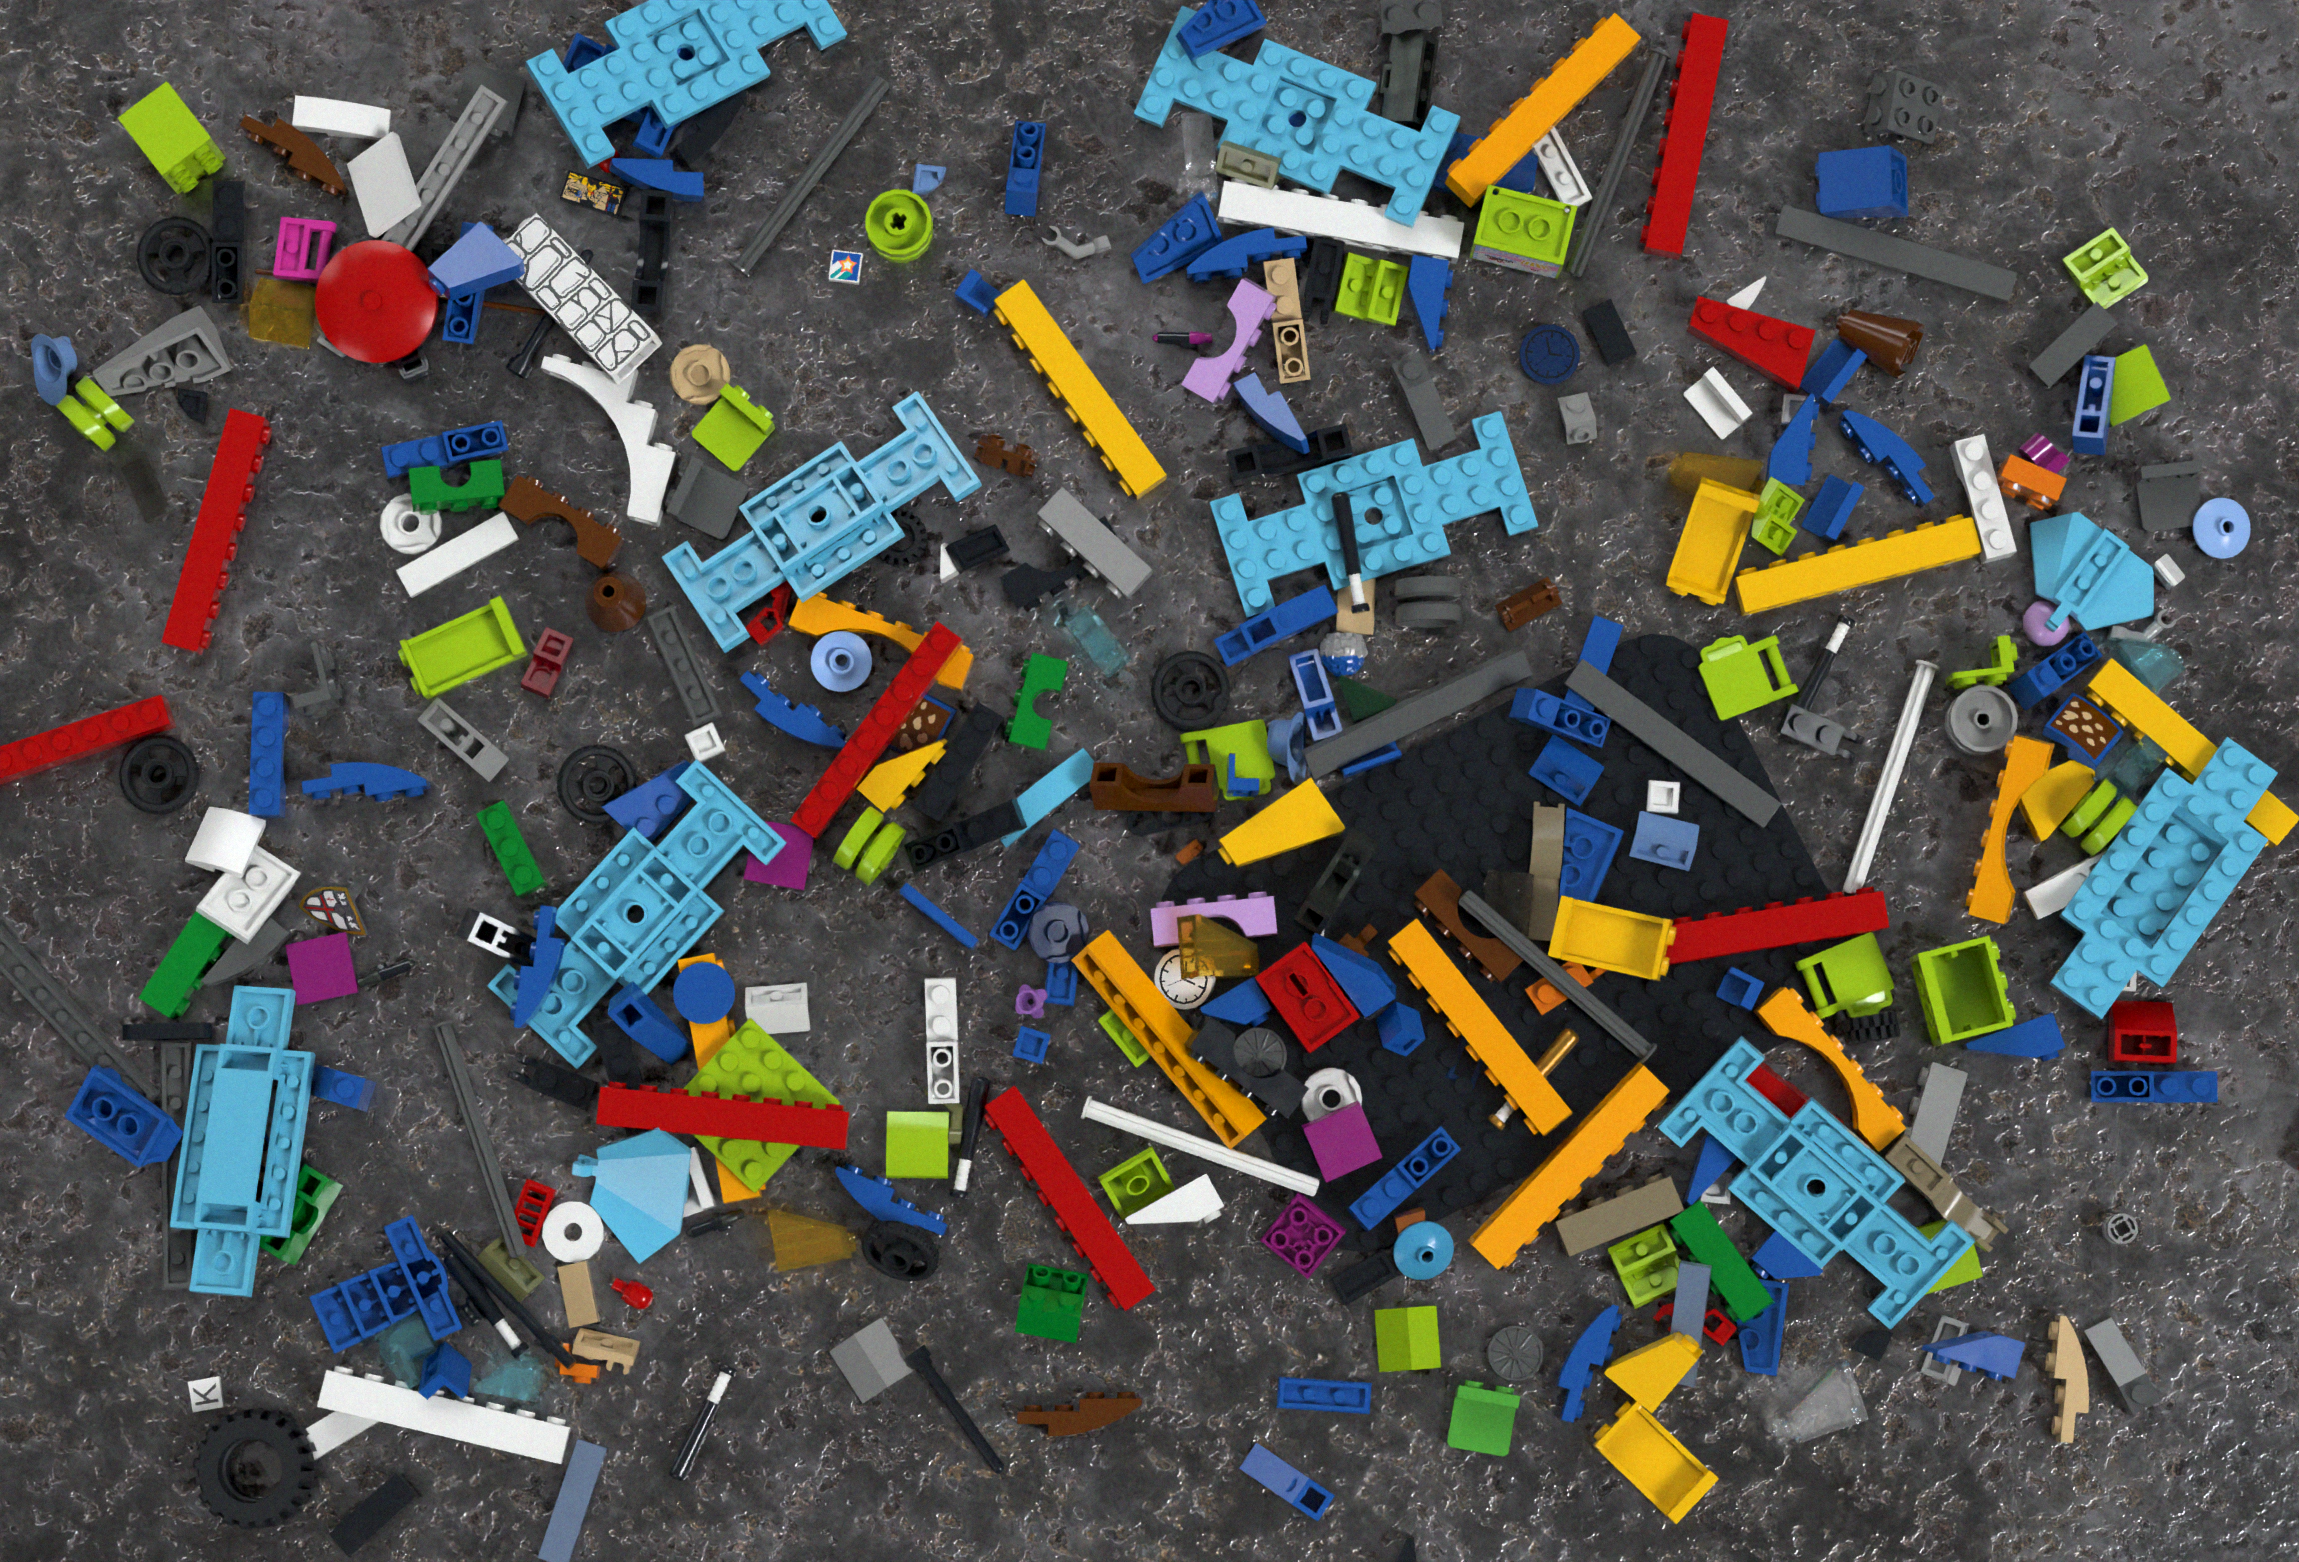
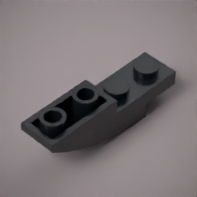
M213 181L212 303L243 304L248 235L245 181Z
M1011 799L963 821L952 823L904 844L914 873H918L1007 838L1006 836L1027 828L1017 799Z

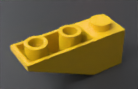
M944 738L880 762L856 789L883 813L890 807L895 811L906 799L903 792L911 784L915 788L927 775L923 769L929 762L935 765L947 752L943 749V746L948 741Z

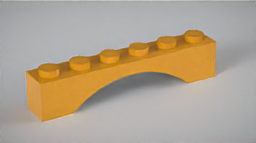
M818 592L803 603L798 598L788 624L790 629L817 639H821L826 634L834 631L868 633L886 638L900 645L910 654L915 652L929 633L924 632L923 636L912 632V626L900 621H896L895 625L883 621V615L867 610L866 614L855 611L856 605L841 599L838 600V603L826 600L827 594L823 592ZM962 645L935 683L962 692L974 661V655L969 653L970 648Z
M2019 734L2015 735L2013 740H2008L2004 757L2008 758L2006 770H2000L1996 787L2001 788L1998 800L1993 799L1989 810V817L1993 818L1990 830L1985 829L1981 841V847H1985L1983 858L1977 859L1973 876L1978 878L1975 889L1970 888L1966 898L1965 906L1970 907L1968 915L2001 924L2009 921L2016 892L2009 878L2005 861L2007 827L2013 810L2021 797L2036 781L2047 774L2054 743Z
M1780 987L1754 1009L1753 1012L1773 1035L1788 1037L1804 1043L1831 1064L1841 1078L1849 1096L1853 1129L1873 1151L1880 1152L1906 1129L1901 1122L1904 1120L1903 1115L1893 1105L1888 1107L1881 1099L1884 1096L1881 1089L1874 1082L1868 1084L1861 1075L1864 1073L1862 1067L1853 1058L1848 1060L1841 1052L1844 1047L1834 1035L1830 1037L1826 1035L1821 1029L1824 1026L1821 1019L1813 1011L1808 1014L1801 1005L1804 1000L1793 988L1788 990L1786 987Z

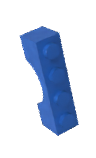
M253 692L248 814L257 818H285L286 785L284 780L283 754L285 735L289 725L290 696L284 692Z

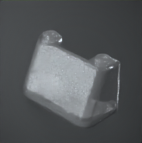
M1832 1359L1823 1362L1774 1412L1775 1419L1770 1420V1424L1776 1438L1781 1437L1782 1442L1793 1439L1795 1444H1799L1869 1420L1848 1361L1846 1359Z

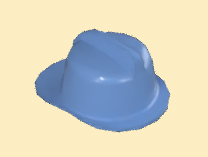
M37 334L31 343L36 388L46 403L57 405L67 393V378L77 368V356L71 346L69 337L61 336L51 339L44 334Z
M1300 711L1292 719L1271 721L1267 738V750L1270 757L1275 762L1288 767L1290 778L1296 786L1303 783L1306 773V762L1301 750L1305 749L1307 725L1305 715Z

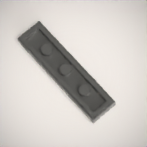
M672 604L645 616L694 728L696 729L722 717V712L674 605Z

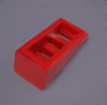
M528 1178L525 1181L514 1213L519 1226L533 1231L531 1237L523 1233L521 1234L524 1243L535 1248L557 1190ZM531 1190L545 1195L544 1202L530 1197ZM526 1202L541 1207L540 1213L524 1208ZM522 1213L538 1219L536 1225L521 1220Z

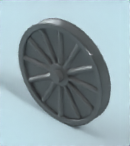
M1262 1027L1251 1028L1241 1033L1234 1042L1235 1059L1240 1068L1247 1074L1263 1076L1278 1068L1284 1069L1287 1060L1286 1047L1281 1037L1274 1031Z
M1508 1326L1499 1330L1491 1338L1487 1350L1488 1362L1492 1370L1499 1377L1508 1381H1523L1532 1377L1539 1370L1543 1361V1347L1538 1336L1530 1329L1523 1326Z

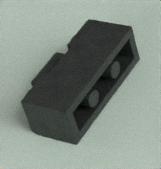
M1426 32L1392 34V41L1388 48L1389 62L1392 64L1381 65L1377 94L1384 97L1380 107L1381 117L1411 129H1422L1430 109L1438 39Z

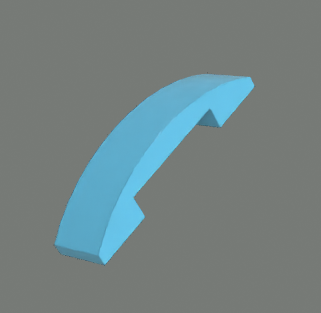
M1084 748L1061 763L1017 798L1027 828L1000 840L1006 848L1076 791L1081 790L1090 783L1094 760Z

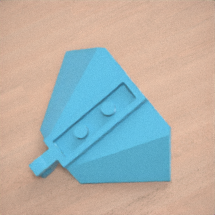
M2073 512L2030 523L2035 595L2058 605L2044 624L2050 631L2054 633L2068 614L2077 621L2084 631L2144 619L2154 615L2153 567L2129 550L2130 546L2106 528L2102 530L2080 512Z
M659 1127L598 1147L596 1149L598 1159L580 1154L578 1161L573 1163L572 1175L581 1177L596 1176L590 1205L638 1264L681 1233L684 1206L688 1198L689 1168L692 1151L687 1145L666 1131H661Z

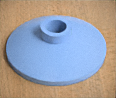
M2215 498L2205 502L2197 510L2192 527L2193 536L2199 548L2205 554L2218 559L2230 558L2240 553L2247 545L2251 530L2246 511L2240 504L2228 498ZM2225 522H2227L2229 525L2228 533H2226L2223 529V524Z
M834 631L826 634L816 643L811 654V669L815 678L821 685L832 691L846 692L859 687L867 679L872 667V656L868 645L861 637L848 631ZM837 655H845L847 662L843 665L837 664L835 661Z

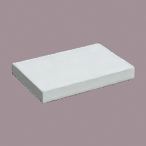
M390 132L347 164L369 235L374 238L379 237L422 206L398 134Z
M257 845L243 877L240 878L224 872L199 903L196 912L248 945L300 879L301 873Z

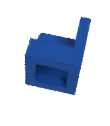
M971 268L954 294L956 300L986 319L995 306L994 300L1001 295V292L983 281L982 275Z
M1731 966L1727 969L1716 992V997L1749 1012L1752 1010L1764 986V982Z
M1395 1001L1376 1020L1382 1047L1405 1057L1426 1039L1419 1012Z
M1021 1026L1012 1056L1042 1065L1051 1034Z

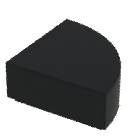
M178 388V401L183 411L192 420L204 424L210 394Z
M1881 1330L1868 1332L1859 1337L1853 1343L1851 1349L1880 1362L1893 1333Z

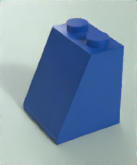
M1889 145L1818 153L1819 162L1815 164V175L1819 181L1820 192L1816 194V205L1821 214L1828 218L1908 217L1906 156Z

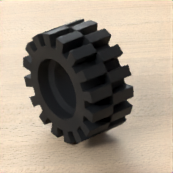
M896 510L891 515L901 528L910 531L912 542L904 550H896L889 546L877 555L888 565L891 564L897 568L904 566L905 568L909 567V564L917 563L919 558L924 556L925 549L928 546V535L924 523L921 522L917 515L914 516L909 511L902 512V510Z
M1897 1012L1842 1020L1845 1045L1901 1036Z

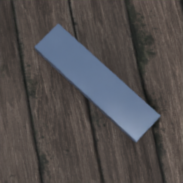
M1681 1260L1670 1335L1678 1331L1683 1335H1690L1699 1343V1348L1701 1349L1712 1266ZM1699 1359L1678 1384L1695 1387Z
M579 1438L577 1439L537 1558L548 1562H570L608 1448Z

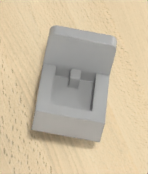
M1584 392L1557 398L1558 408L1565 427L1567 444L1582 443L1596 439V418L1588 393Z

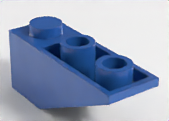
M1016 120L1006 186L1005 214L1035 217L1046 129L1045 123Z
M1413 255L1407 292L1428 353L1434 355L1435 347H1442L1444 329H1439L1440 317L1446 318L1449 300L1443 299L1445 287L1451 288L1453 270L1448 269L1449 260Z
M1815 394L1807 395L1769 451L1765 483L1768 482L1771 476L1787 486L1802 487L1805 486V480L1810 481L1812 463L1807 462L1808 451L1814 450L1816 433L1811 432L1812 420H1817L1819 402H1814Z
M2084 631L2007 687L2023 709L2027 711L2103 655Z
M1529 688L1517 689L1509 714L1510 718L1530 726L1598 748L1603 747L1611 721L1607 717L1548 693Z
M1317 933L1312 935L1311 950L1321 964L1324 963L1329 969V975L1337 986H1342L1348 994L1346 997L1356 1011L1360 1010L1365 1018L1396 998V985L1379 963Z
M634 981L630 982L610 999L607 1014L628 1036L671 1066L694 1048L693 1043Z
M1980 1331L1923 1345L1922 1350L1933 1353L1932 1360L1950 1365L1951 1359L1959 1361L1957 1368L1976 1373L1977 1368L1985 1370L1983 1376L2001 1381L2003 1376L2015 1379L2025 1343L1988 1331Z
M1258 1443L1254 1445L1239 1468L1317 1522L1335 1497L1334 1494Z

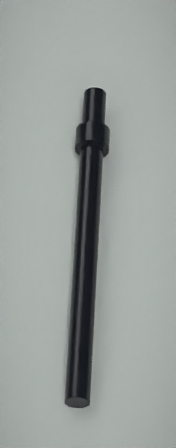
M449 1230L446 1231L440 1238L445 1245L541 1342L540 1346L548 1354L552 1353L568 1370L572 1368L577 1361L561 1345L562 1341L553 1332L549 1333Z

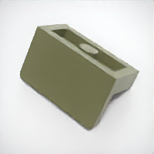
M1224 140L1220 147L1215 171L1272 190L1281 178L1278 175L1281 158Z
M502 1235L486 1247L477 1257L485 1268L520 1303L545 1280V1277L524 1256L517 1258L509 1256Z

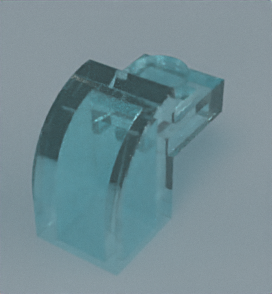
M1089 604L1064 622L1083 651L1107 678L1111 677L1132 660L1127 651L1114 638L1106 624Z
M2145 734L2124 752L2102 780L2106 778L2117 787V793L2114 797L2116 801L2126 796L2129 798L2169 754Z
M419 1312L394 1323L384 1333L379 1344V1353L390 1371L394 1372L397 1379L403 1378L409 1388L420 1384L414 1362L437 1352L425 1321Z

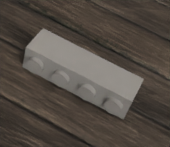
M1063 487L1037 513V518L1040 520L1038 526L1050 537L1053 534L1058 536L1063 541L1060 546L1070 556L1074 558L1077 554L1085 561L1083 567L1093 577L1097 578L1100 575L1107 581L1108 584L1105 587L1117 599L1123 596L1128 600L1152 575V569Z
M1931 1062L1928 1063L1927 1068L1922 1067L1917 1081V1084L1921 1085L1918 1097L1914 1096L1911 1101L1908 1114L1913 1115L1909 1127L1905 1126L1906 1129L1902 1132L1901 1137L1906 1135L1941 1167L1968 1073ZM1905 1180V1182L1903 1183L1904 1185L1913 1187V1186H1912L1908 1181H1906V1180Z

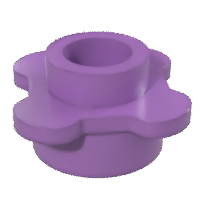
M1027 984L1022 985L1016 998V1012L1018 1014H1031L1035 1019L1041 1018L1044 1014L1042 1009L1043 1003L1048 997L1047 992L1044 989H1032ZM1030 999L1034 1001L1032 1005L1029 1003Z

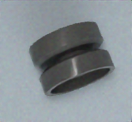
M1418 576L1395 580L1394 597L1399 601L1409 602L1395 608V625L1410 628H1434L1461 624L1462 606L1454 602H1446L1461 596V579L1449 576Z

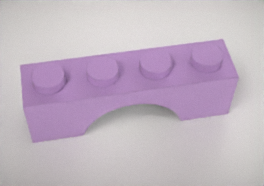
M1246 277L1242 278L1227 304L1235 317L1237 326L1236 337L1232 346L1219 357L1196 358L1181 385L1212 403L1216 402L1218 398L1224 400L1232 386L1228 382L1233 372L1239 373L1247 360V357L1243 356L1249 345L1254 347L1262 334V331L1258 328L1263 319L1265 318L1269 321L1276 310L1277 304L1274 303V300L1277 296Z
M1266 892L1248 893V899L1236 900V895H1224L1217 897L1218 902L1205 903V898L1188 899L1187 905L1175 906L1174 901L1156 903V908L1150 909L1154 948L1185 945L1191 929L1198 922L1211 917H1221L1232 921L1241 929L1245 938L1277 935L1274 896L1267 897Z

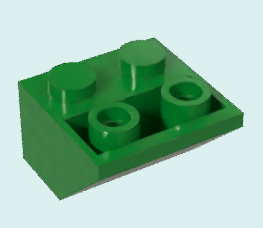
M1028 1263L1015 1332L1076 1343L1089 1274Z

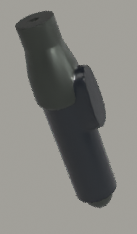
M407 958L389 966L386 963L375 966L365 976L357 979L360 988L381 983L386 979L412 970L416 961Z
M743 1209L725 1212L717 1217L692 1225L686 1231V1235L695 1238L711 1231L719 1233L733 1227L732 1224L745 1218Z

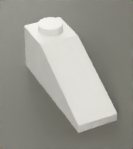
M1204 1174L1125 1218L1128 1225L1198 1222L1201 1219L1206 1224L1222 1215L1219 1209L1223 1208L1224 1204L1207 1174Z

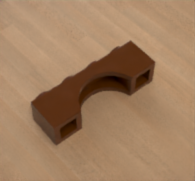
M517 475L498 505L500 509L527 526L544 517H557L569 522L574 527L578 538L577 555L606 573L625 543L622 537L619 536L621 531L605 522L604 526L598 524L593 520L595 515L581 506L578 510L567 505L569 499L560 493L553 491L552 494H549L541 488L544 484L532 476L527 475L526 479Z
M1094 762L1089 785L1095 810L1216 812L1220 789L1215 764H1184L1183 769L1177 775L1168 779L1156 780L1135 774L1125 763Z
M1440 868L1414 893L1413 897L1416 899L1413 903L1414 906L1425 917L1431 914L1438 922L1435 925L1438 931L1447 939L1452 936L1460 944L1457 947L1458 951L1468 961L1474 958L1482 966L1478 971L1490 983L1495 980L1500 984L1524 959L1498 937L1480 938L1470 933L1463 926L1457 910L1458 899L1462 889Z

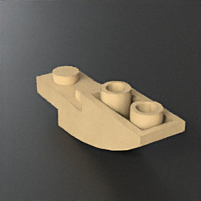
M1294 258L1265 261L1263 266L1266 288L1277 296L1274 300L1277 308L1270 321L1280 384L1311 380Z
M2055 1316V1322H2050L2048 1339L2053 1340L2052 1353H2047L2045 1370L2050 1371L2049 1378L2061 1379V1385H2056L2054 1400L2055 1403L2059 1404L2058 1416H2053L2051 1432L2053 1435H2056L2055 1441L2073 1443L2076 1412L2088 1413L2089 1410L2088 1375L2081 1345L2067 1316Z

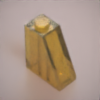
M1685 452L1681 459L1675 456L1666 471L1671 474L1667 483L1692 498L1695 497L1701 476L1748 491L1764 463L1759 460Z
M1201 914L1177 917L1181 979H1227L1259 975L1257 944Z
M774 1209L767 1210L778 1272L853 1258L852 1251H857L854 1232L848 1233L847 1227Z

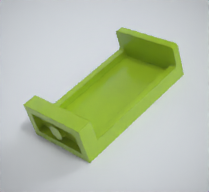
M501 596L489 600L490 604L412 639L399 641L402 649L398 650V654L405 667L410 665L414 677L410 678V681L417 695L422 693L427 700L528 655L505 601Z

